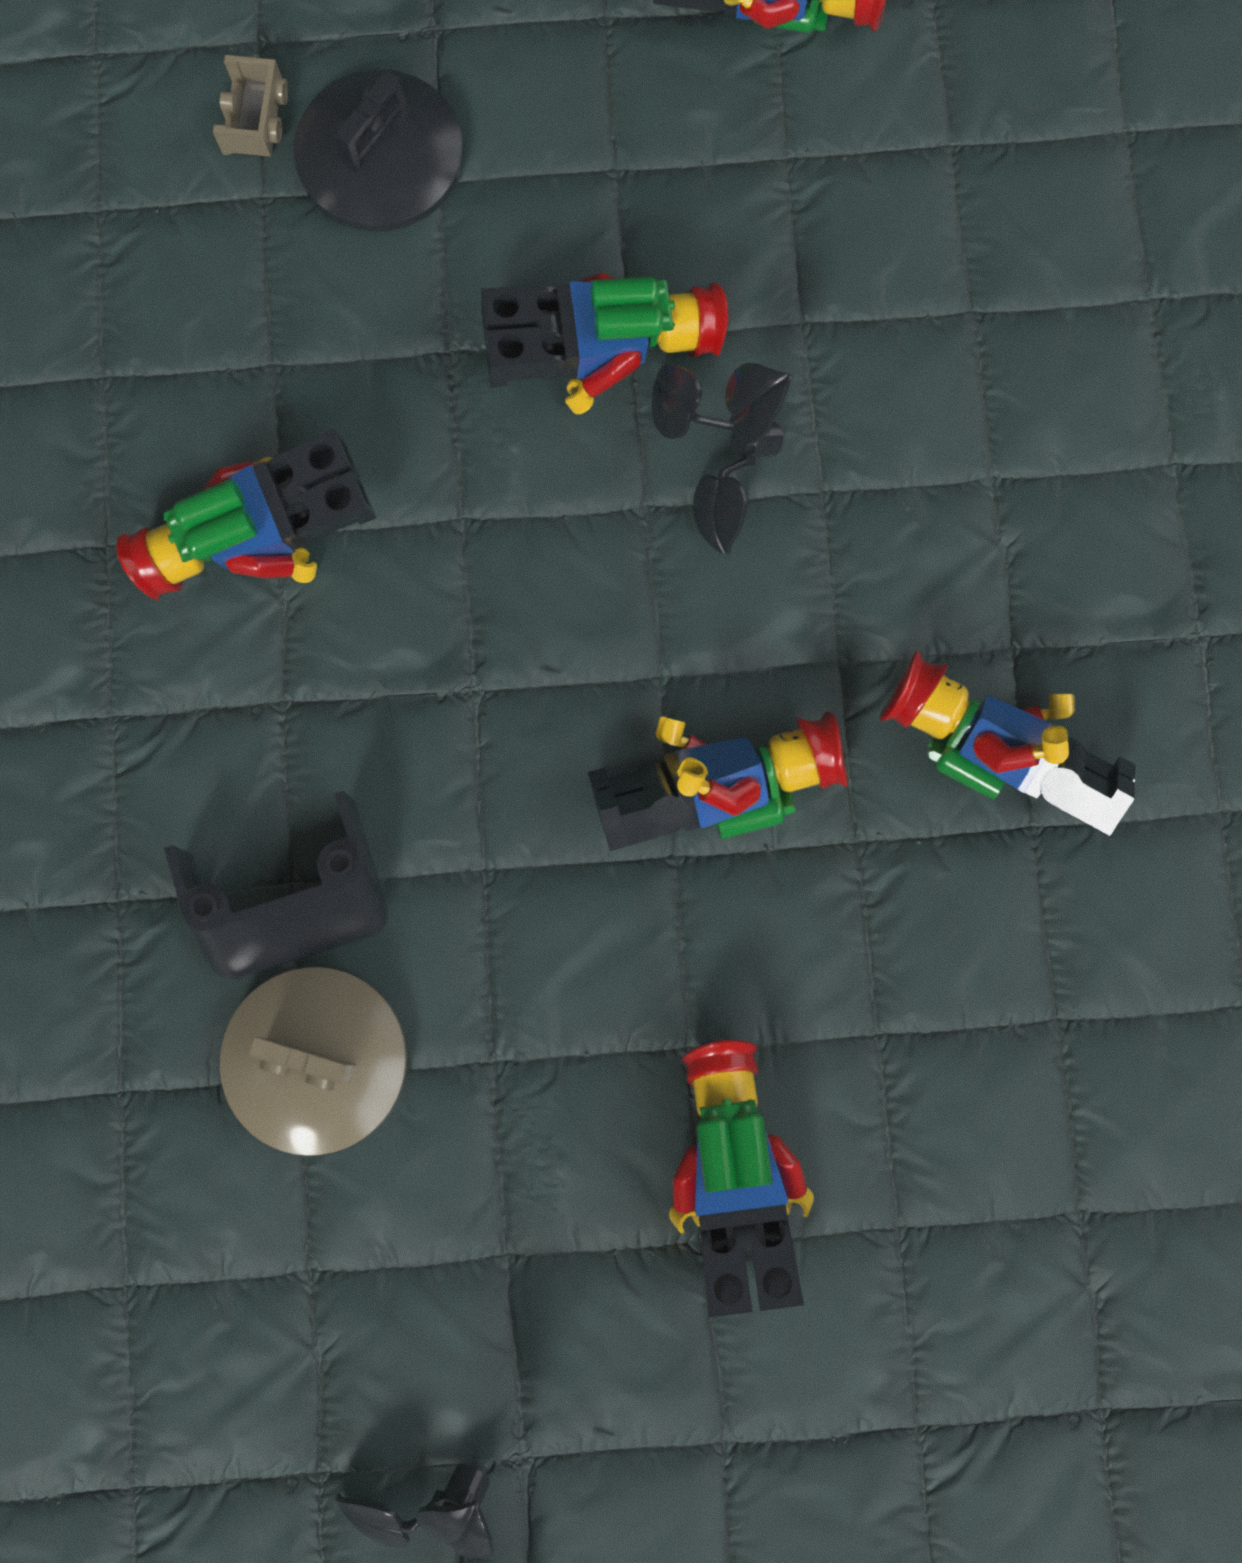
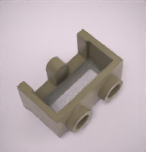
M225 55L224 64L231 78L232 86L231 92L220 93V108L226 122L225 125L214 124V137L223 155L238 153L271 157L273 143L280 144L282 139V121L277 115L279 105H286L288 101L287 79L281 77L278 65L274 59Z

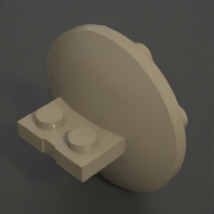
M321 967L301 968L282 973L264 982L251 992L231 1018L224 1034L220 1053L221 1082L228 1104L236 1118L261 1142L280 1151L297 1155L333 1153L348 1148L369 1136L383 1123L395 1106L403 1088L407 1068V1049L404 1033L397 1015L387 1000L374 987L362 979L343 971Z

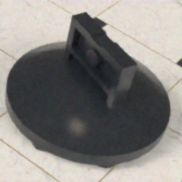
M375 69L353 73L324 88L305 109L298 123L294 138L296 170L309 198L330 218L359 230H395L427 218L443 204L454 189L463 163L462 134L459 122L450 104L427 82L413 75L394 70Z

